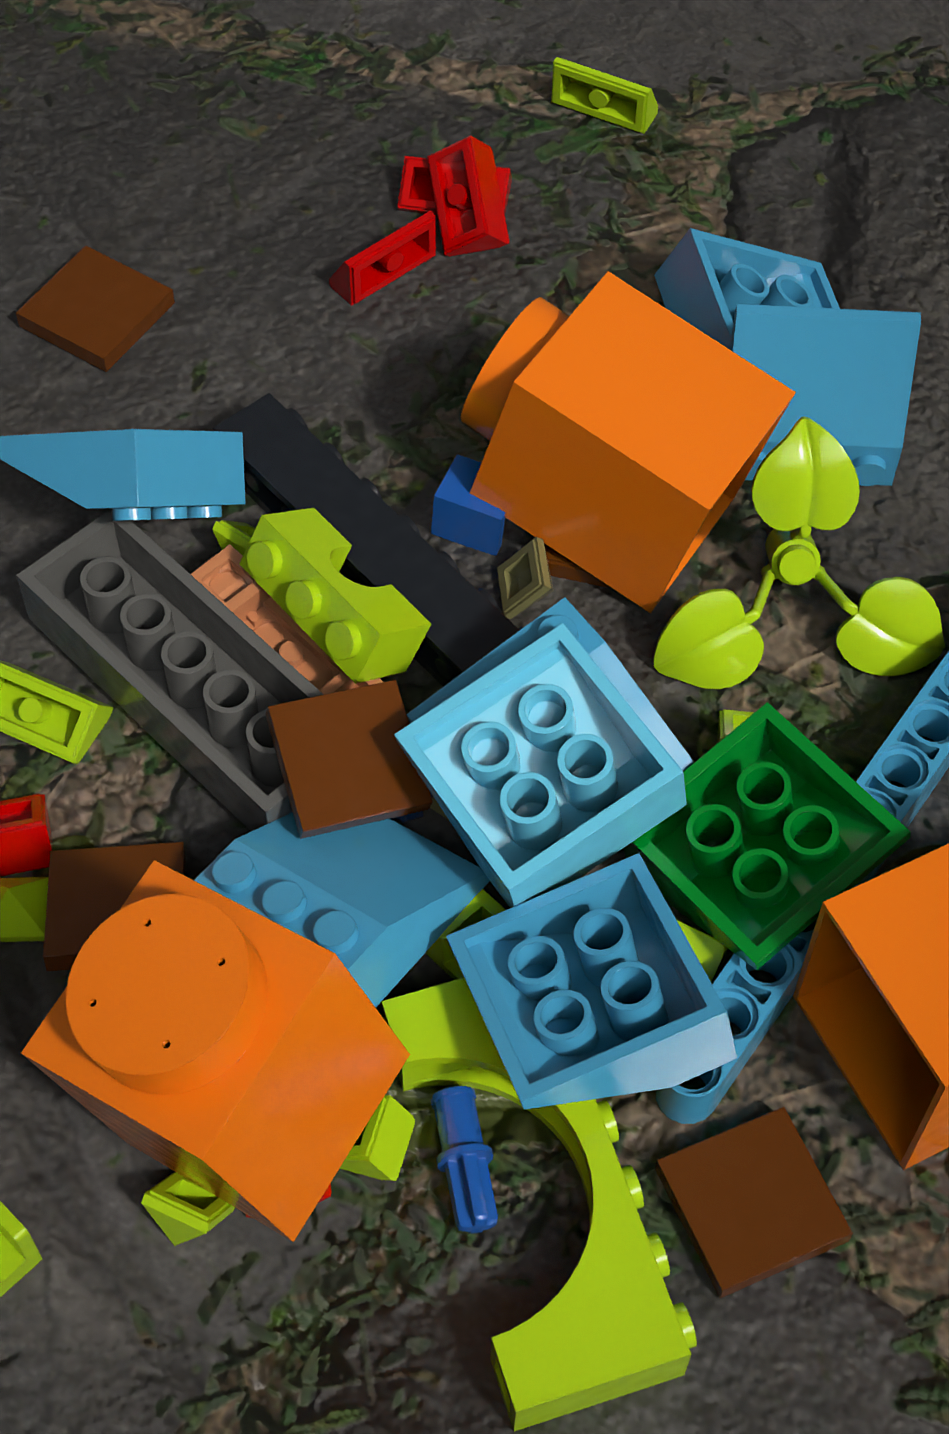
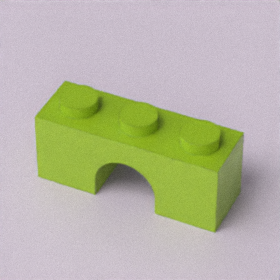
M315 508L261 515L239 565L355 684L406 672L431 623L392 584L368 587L355 583L339 573L352 545Z

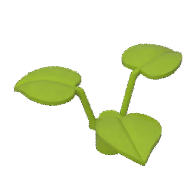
M803 416L795 423L786 437L766 455L753 478L751 492L755 510L763 521L774 529L768 535L765 544L770 564L761 569L763 577L752 607L745 613L740 598L728 589H710L691 597L677 609L663 628L655 647L653 664L654 668L662 675L705 689L729 688L747 679L756 670L764 651L762 636L751 624L760 618L772 583L777 578L789 585L804 584L814 578L824 587L837 604L851 615L838 628L835 636L836 645L850 665L865 673L878 676H896L917 671L941 655L945 648L939 609L931 594L919 583L909 578L898 576L877 580L863 591L859 604L856 605L830 578L824 567L820 565V554L811 536L812 527L821 530H835L845 525L855 512L859 501L860 488L856 470L841 444L820 424Z

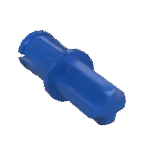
M454 1086L436 1092L432 1095L431 1099L442 1153L436 1158L437 1168L441 1172L446 1173L457 1229L468 1232V1234H476L495 1227L498 1221L488 1164L493 1160V1152L490 1146L483 1143L475 1103V1090L467 1086Z

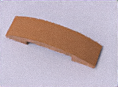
M230 544L191 573L198 582L324 695L383 682L378 678L355 684L239 565L242 555Z

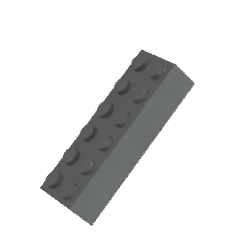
M111 508L16 575L29 619L250 831L292 813L265 714L268 706L324 694L131 520L113 521Z

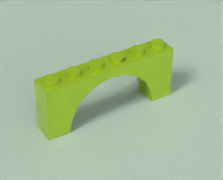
M464 977L381 1001L382 1017L410 1053V1056L398 1073L403 1092L430 1086H467L494 1093L522 1107ZM596 1099L526 1109L539 1118L557 1136L576 1165L587 1197L589 1236L577 1267L560 1292L542 1310L527 1321L509 1331L491 1337L490 1360L514 1432L684 1376L692 1355L690 1349L697 1346L695 1329L686 1306L683 1302L672 1304L663 1280L664 1277L670 1275L669 1262L663 1243L656 1232L646 1234L637 1209L644 1207V1198L638 1177L631 1165L621 1167L612 1143L619 1141V1133L613 1111L607 1100L597 1102Z

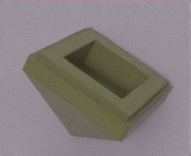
M535 537L497 567L503 614L508 619L514 618L554 591L545 545L541 538Z

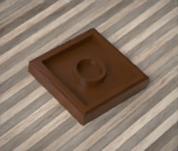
M85 245L16 312L19 327L107 372L175 303L173 289Z
M396 680L268 706L265 715L300 839L429 810L433 803L430 791L394 736L395 733L409 725Z
M183 842L50 851L43 950L46 971L71 970L80 949L89 936L101 923L120 910L154 860L185 876L186 856Z
M785 1107L658 1159L656 1162L655 1170L719 1298H723L849 1242L853 1235L851 1228Z

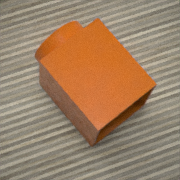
M608 271L571 315H568L542 297L533 300L510 325L488 357L467 396L461 413V422L490 441L470 494L506 512L505 517L534 537L543 539L546 545L649 613H652L734 500L796 392Z
M949 844L823 901L793 994L794 999L903 1170L949 1148Z
M155 860L120 910L101 923L86 940L72 965L67 987L21 1052L22 1055L126 1143L292 1242L297 1238L410 1056V1053L334 952Z

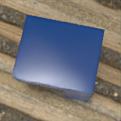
M457 454L434 495L431 534L496 556L502 545L506 512L470 494L481 462Z

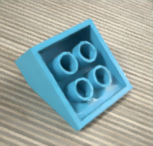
M564 623L394 734L396 741L482 871L510 908L579 879L687 805L683 770Z

